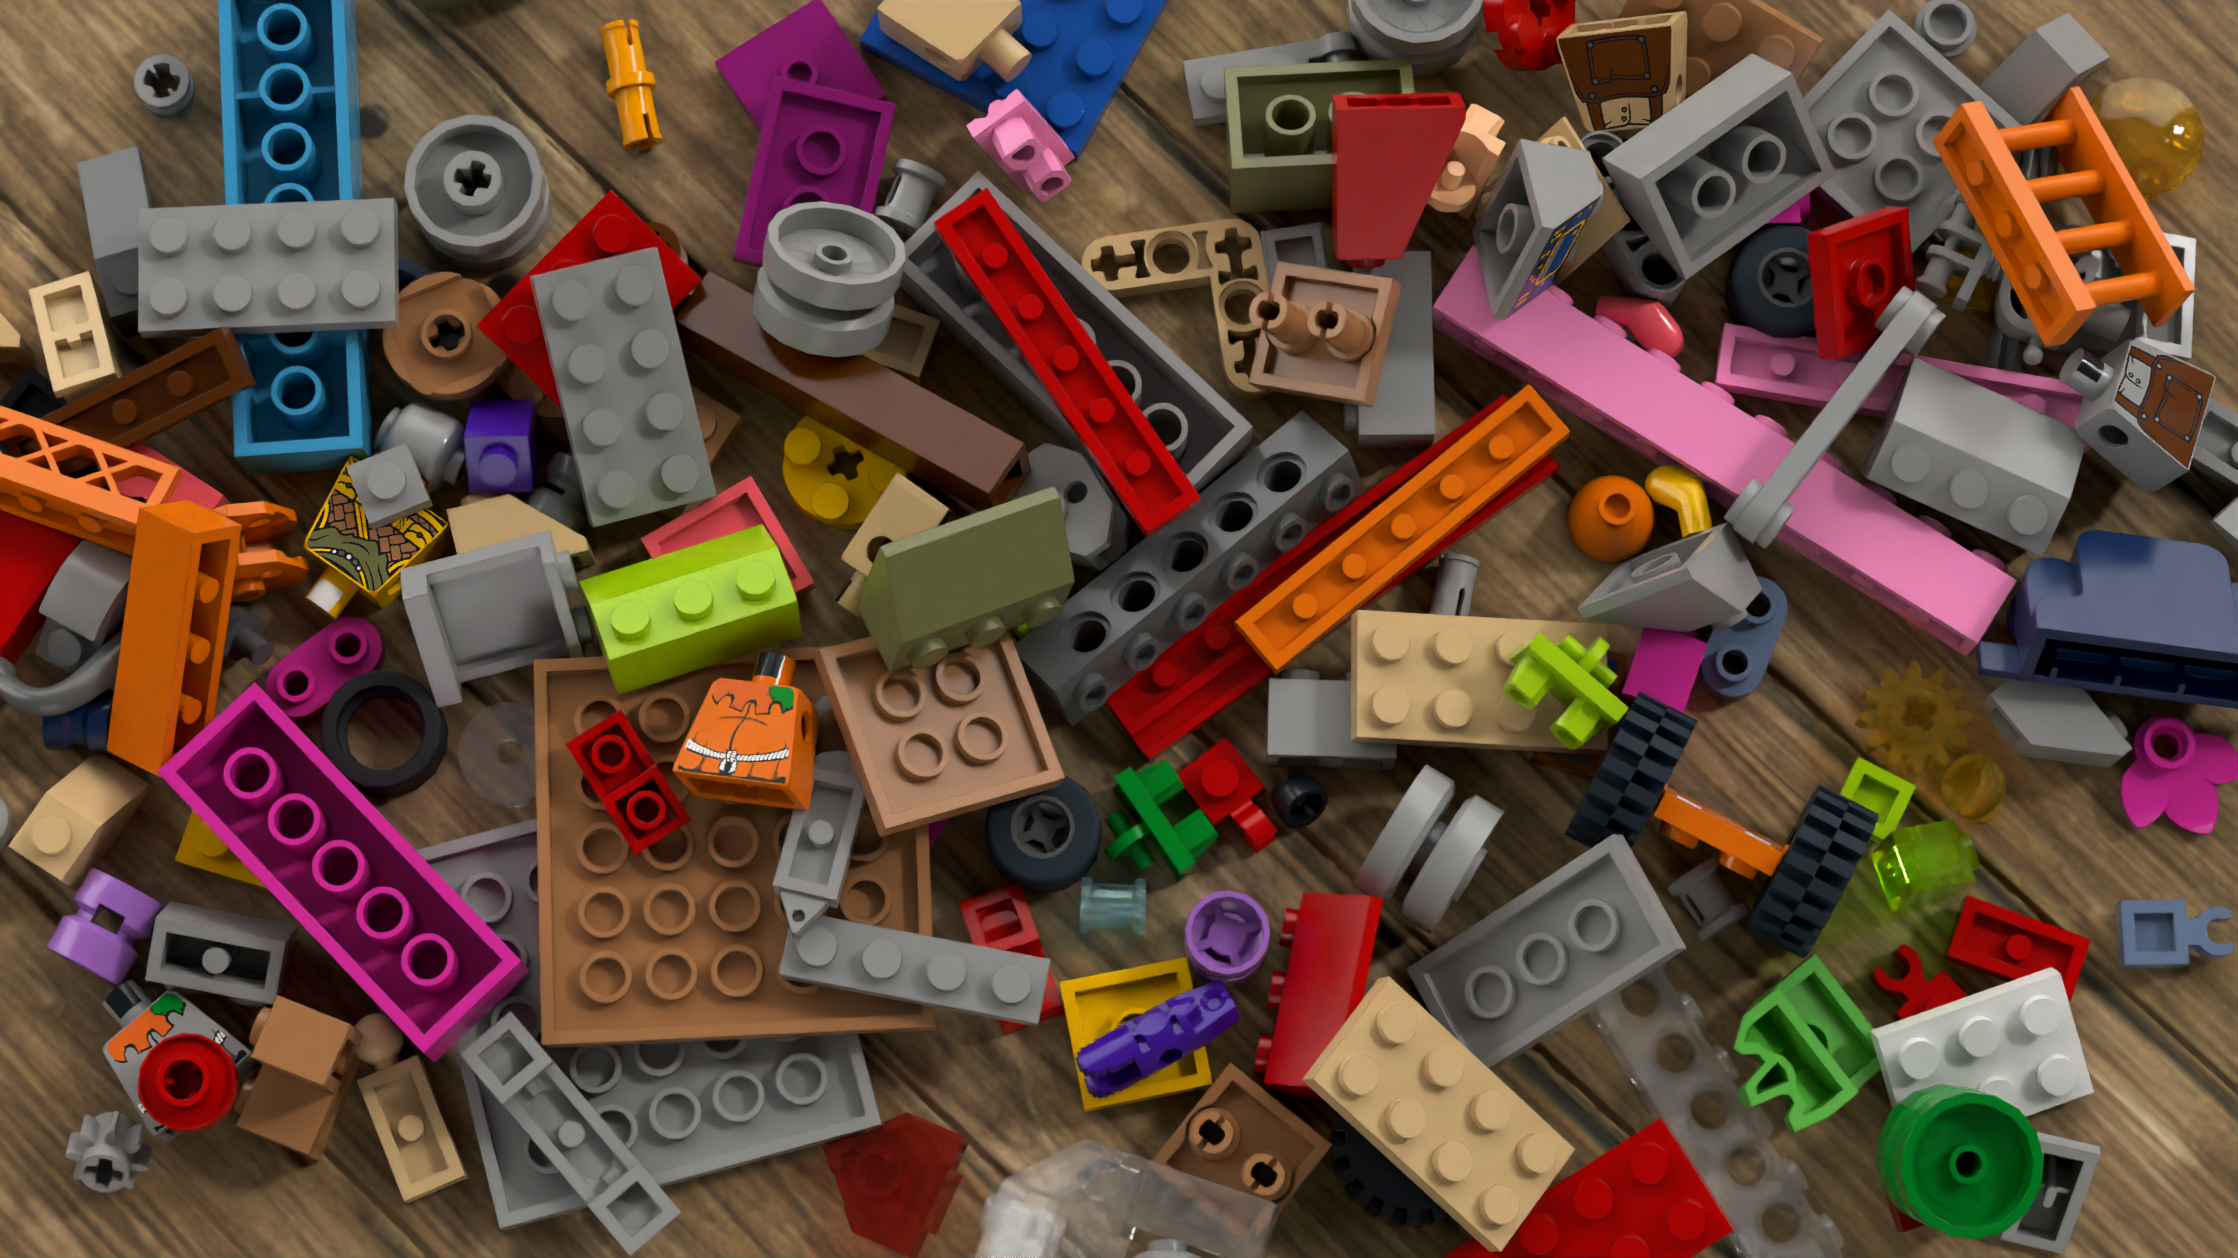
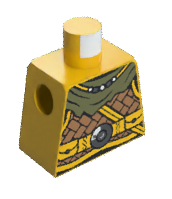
M350 456L345 463L303 546L309 556L325 569L304 598L334 620L337 619L356 592H359L382 609L387 607L402 593L400 569L437 560L454 543L449 524L428 509L373 530L367 520L346 467L359 462L353 456Z

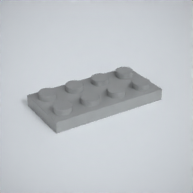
M379 198L138 209V332L145 339L203 336L219 327H230L233 335L399 328L398 205L395 199Z
M657 247L529 276L590 526L597 527L716 497L713 477Z
M1612 834L1408 967L1407 971L1430 1014L1493 1072L1687 948L1624 836Z

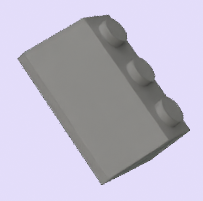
M1753 53L1602 158L1625 209L1679 276L1686 280L1836 174L1793 74Z
M1913 356L1859 471L1871 481L2043 557L2070 501L2086 442L2077 435L2075 428Z

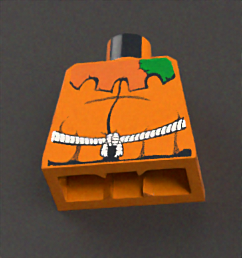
M761 652L758 655L751 681L719 678L711 684L673 767L675 775L694 796L803 811L809 810L819 717L818 711L802 690L791 686L796 668V662L793 659L780 653Z

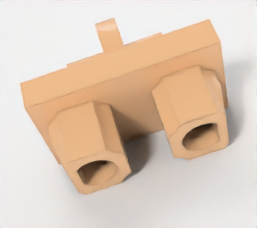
M1477 104L1470 105L1466 112L1465 123L1427 203L1439 212H1457L1458 215L1466 219L1470 218L1506 142L1497 138L1505 122L1500 116Z

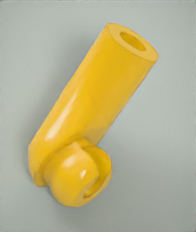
M1673 465L1655 468L1648 474L1645 480L1647 494L1652 499L1654 505L1659 507L1664 505L1677 511L1683 539L1713 528L1705 486L1699 477Z

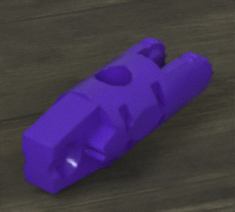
M1216 980L1174 996L1094 1040L1092 1044H1087L1086 1047L1081 1048L1080 1052H1077V1065L1080 1072H1083L1086 1077L1084 1081L1089 1094H1092L1093 1098H1107L1109 1095H1114L1116 1091H1121L1202 1048L1238 1022L1240 1016L1227 989L1220 980Z

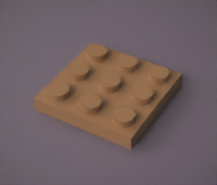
M1006 630L998 640L987 646L971 648L970 644L950 650L940 661L923 669H914L912 665L889 672L872 636L820 649L814 658L880 837L1056 788L1065 779L1009 630Z

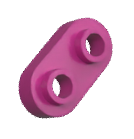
M352 616L337 619L272 667L266 680V694L292 721L306 722L316 719L323 714L333 693L348 680L382 668L386 656L384 640L377 629L365 619ZM348 638L359 639L361 647L356 655L352 657H342L340 655L339 648L343 641ZM296 676L307 677L308 687L304 693L297 696L288 694L287 686L292 678Z

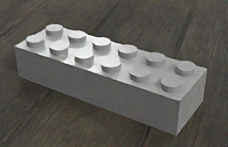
M977 171L904 243L906 261L900 287L932 317L940 319L941 325L1069 446L1075 451L1082 453L1089 464L1101 473L934 229L933 221L985 188H988L1197 493L1200 494L1251 446L1253 426L980 171Z

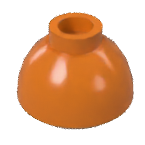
M1606 475L1595 478L1586 483L1575 494L1570 503L1568 528L1571 537L1581 551L1596 560L1617 563L1636 557L1648 546L1654 535L1656 511L1653 501L1641 485L1629 478L1618 475Z

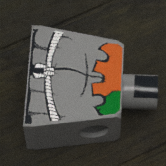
M128 980L114 989L102 1003V1006L122 1028L121 1031L105 1043L102 1051L148 1130L154 1137L167 1144L181 1132L174 1131L155 1121L142 1106L137 1088L139 1069L152 1048L165 1038L181 1033L200 1034L222 1045L235 1061L239 1081L260 1064L251 1057L253 1051L174 988L167 990L152 1003L133 980Z

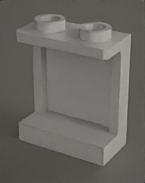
M550 530L400 569L403 603L438 708L462 702L460 684L462 682L531 665L535 659H554L565 655H570L571 658L586 657L584 645L594 642L593 631L585 605L573 608L568 591L578 588L569 551L557 553Z

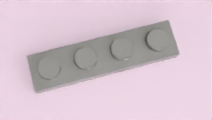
M796 915L793 920L801 922L805 917L803 915ZM820 915L798 938H793L790 927L788 928L779 976L780 978L1038 1027L1051 959Z

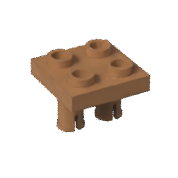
M1278 261L1271 291L1258 294L1252 300L1249 307L1250 320L1256 327L1261 328L1248 383L1261 390L1373 408L1402 285L1393 278Z
M1229 1063L1148 1165L1247 1246L1252 1248L1327 1154L1332 1144L1232 1063Z

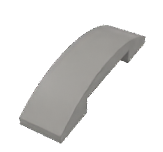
M511 1011L460 1053L465 1062L498 1101L510 1112L630 1256L681 1214V1211Z

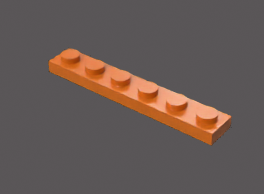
M1528 384L1235 621V628L1273 673L1277 675L1569 437L1571 431L1533 387Z

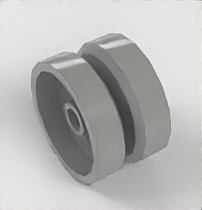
M1347 0L1346 11L1349 32L1353 33L1356 45L1369 60L1411 59L1413 76L1432 75L1458 63L1473 46L1482 20L1483 0Z
M467 114L441 122L419 140L407 161L404 190L410 211L419 226L423 238L441 259L462 270L494 272L517 265L538 248L550 227L553 198L537 151L518 128L497 117Z
M820 201L797 203L783 209L768 224L763 246V266L758 271L753 293V314L763 330L781 343L800 351L829 357L861 355L878 347L889 332L894 311V293L900 286L906 261L905 244L895 230L878 217L849 205Z
M1426 764L1384 827L1360 868L1352 887L1365 895L1383 898L1384 902L1394 895L1408 873L1414 876L1416 879L1402 903V917L1430 934L1451 901L1458 902L1488 853V850L1484 847L1500 822L1504 811L1475 795L1465 800L1449 825L1442 822L1441 818L1455 794V784L1452 779Z

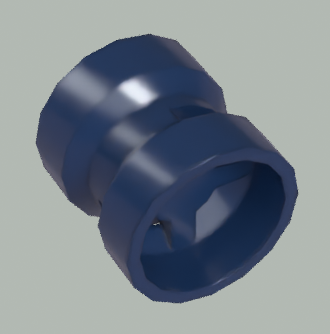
M106 690L92 701L72 711L53 716H43L42 733L45 747L49 750L68 751L75 744H79L80 746H86L92 753L112 755V753L106 751L114 691Z

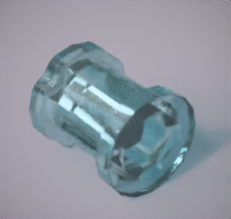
M1081 876L1079 934H1090L1092 928L1132 929L1134 935L1144 936L1146 879L1136 878L1133 884L1094 883L1091 877Z

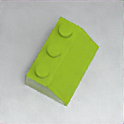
M763 524L579 581L580 589L617 695L803 637L796 595L779 549Z

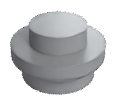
M1931 0L1919 10L1914 21L1913 30L1944 58L1953 59L1961 56L1970 48L1976 36L1977 25L1973 13L1962 2L1958 0Z

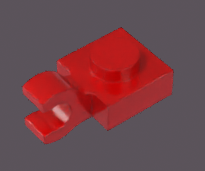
M1224 738L1177 773L1185 787V794L1195 807L1205 814L1214 829H1217L1230 819L1256 854L1277 839L1275 836L1276 828L1263 811L1253 803L1254 800L1265 793V786L1227 738Z

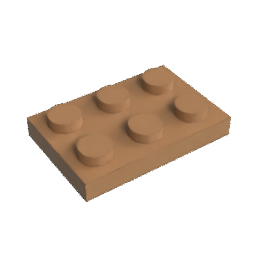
M1627 0L1617 18L1686 11L1688 21L1685 100L1751 53L1791 72L1796 83H1798L1824 40L1823 37L1761 0Z

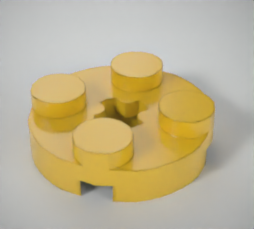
M808 416L803 417L798 422L795 429L788 434L784 442L782 469L791 499L807 517L816 522L819 520L825 524L836 525L839 529H859L895 474L898 472L905 478L908 477L909 472ZM846 451L849 455L859 454L864 461L856 466L858 476L855 479L847 481L842 473L833 476L830 474L828 467H831L836 462L835 454Z

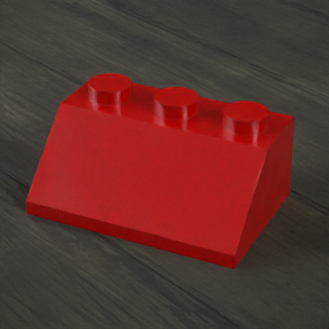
M1303 892L1299 910L1286 907L1279 945L1291 948L1286 973L1273 970L1266 1004L1267 1009L1278 1011L1273 1036L1260 1033L1253 1072L1265 1074L1262 1088L1266 1092L1329 1105L1302 1079L1364 997L1383 898L1370 895Z

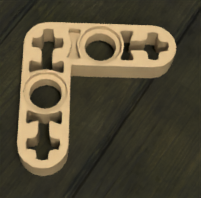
M1222 219L1119 234L1094 240L1086 247L1082 256L1081 266L1116 299L1209 285L1223 373L1228 388L1236 396L1245 400H1259L1273 392L1255 388L1248 383L1249 377L1246 373H1236L1235 371L1244 365L1245 352L1243 340L1247 341L1258 337L1261 328L1256 327L1253 323L1243 325L1232 322L1224 310L1227 301L1233 296L1247 294L1255 298L1262 292H1270L1261 239L1257 230L1250 223L1241 219ZM1236 237L1239 246H1249L1250 248L1242 251L1241 270L1243 278H1237L1232 281L1228 255L1216 253V251L1224 248L1225 238ZM1166 244L1181 246L1187 252L1190 259L1187 267L1176 274H1166L1160 271L1154 264L1153 256L1161 246ZM1144 249L1143 268L1147 276L1146 278H1137V266L1119 269L1117 280L1106 281L1103 272L1092 271V269L1101 266V256L1113 255L1116 264L1135 263L1134 250ZM1254 274L1256 275L1257 280L1249 279L1247 277ZM1219 279L1229 282L1221 285L1219 283ZM1255 338V343H1254L1255 353H1256V349H1257V345H1258V340H1259V338ZM1229 339L1241 340L1233 345L1229 343Z

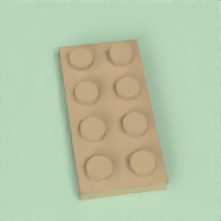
M1357 610L1351 615V742L1601 755L1608 750V729L1599 735H1594L1576 750H1571L1557 739L1549 728L1565 709L1561 702L1547 692L1536 707L1528 711L1516 704L1502 689L1513 668L1516 666L1510 659L1524 643L1527 644L1538 632H1541L1556 646L1569 634L1587 649L1600 636L1607 642V624ZM1607 652L1604 654V656H1603V657L1601 658V660H1600V661H1601L1603 664H1605L1606 666H1607Z
M1391 977L1377 979L1302 1079L1489 1252H1501L1575 1150L1571 1144Z

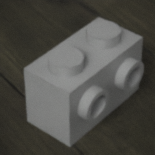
M170 901L155 918L145 980L162 983L166 989L174 988L182 994L194 995L201 994L204 991L229 996L228 999L240 1005L263 1007L267 1004L273 1005L277 995L282 996L288 988L299 925Z

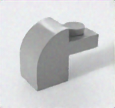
M85 539L72 551L55 575L41 603L39 613L47 617L35 655L73 674L115 635L118 624L124 620L133 556Z

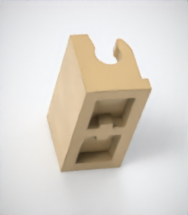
M90 271L29 289L53 392L57 399L64 397L67 404L126 375L113 321L109 317L105 299Z

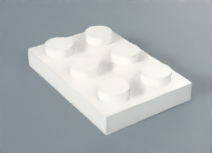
M2053 967L1870 1031L1892 1109L1912 1092L1938 1084L1969 1087L1979 1092L1995 1095L2018 1108L2025 1117L2094 1093L2061 973Z

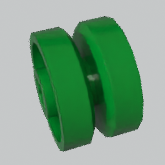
M1938 1084L1912 1092L1891 1110L1878 1134L1875 1164L1882 1190L1899 1212L1924 1226L1936 1229L1948 1236L1981 1239L2006 1231L2027 1214L2041 1188L2044 1157L2036 1130L2018 1108L1995 1095L1979 1092L1969 1087Z

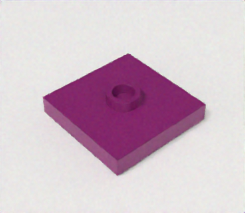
M812 0L715 61L716 69L760 134L774 75L887 101L886 93L822 0Z

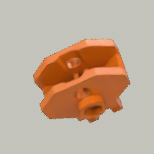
M266 501L225 504L211 510L242 525L231 597L232 603L250 601L263 596L267 591L282 590L303 582L309 571L307 559L301 556L294 558L286 557L283 551L277 550L275 540L291 535L297 524L295 510Z

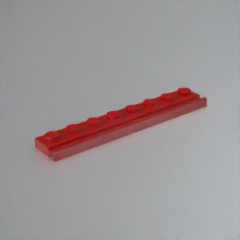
M1505 394L1308 533L1299 545L1292 550L1286 551L1260 572L1249 586L1237 591L1210 613L1199 627L1188 631L1160 654L1150 667L1138 672L1109 696L1104 704L1129 738L1135 742L1149 764L1274 675L1273 671L1235 628V621L1506 403L1509 399ZM1546 455L1357 610H1365L1437 559L1440 554L1447 552L1555 475L1559 470V464L1555 459L1552 460L1549 455ZM1349 615L1345 620H1343L1340 624L1333 628L1329 633H1327L1309 649L1314 647L1316 644H1318L1323 639L1328 637L1330 634L1335 632L1337 629L1342 627L1344 624L1349 622L1351 620V615Z

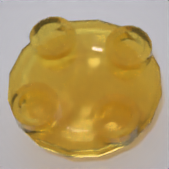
M2132 77L2111 83L2092 99L2090 106L2145 201L2156 199L2161 193L2175 189L2193 174L2203 155L2205 130L2197 108L2181 90L2159 79Z

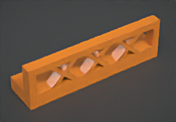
M0 405V441L24 435L36 439L40 451L19 458L2 454L0 451V510L133 556L139 508L168 503L182 479L180 468ZM82 455L95 460L99 472L74 479L61 474L56 463ZM136 476H142L158 482L146 503L120 495L115 483Z

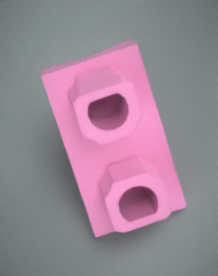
M1018 89L1010 93L1003 100L993 101L988 107L986 118L974 119L966 125L976 142L1024 194L1031 190L1041 202H1045L1070 185L1072 180L1064 166L1072 161L1075 156L1064 140Z

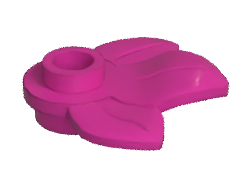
M2163 714L2147 719L2138 727L2133 736L2132 753L2135 761L2128 767L2120 780V796L2128 820L2135 828L2141 829L2151 824L2163 813L2169 821L2185 831L2199 835H2208L2213 831L2218 815V792L2216 785L2227 784L2238 779V754L2230 743L2218 735L2194 733L2184 720L2176 716ZM2155 738H2166L2172 743L2174 753L2171 758H2161L2155 753L2153 748Z

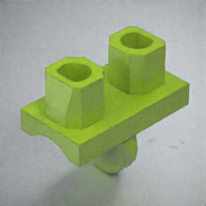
M1538 632L1527 644L1524 643L1510 659L1516 666L1504 685L1503 692L1516 704L1528 711L1536 707L1547 692L1554 696L1565 706V709L1549 728L1553 735L1571 750H1576L1594 735H1599L1618 723L1629 709L1628 706L1607 689L1617 678V675L1600 661L1610 647V644L1601 636L1586 649L1569 634L1556 646L1541 632Z

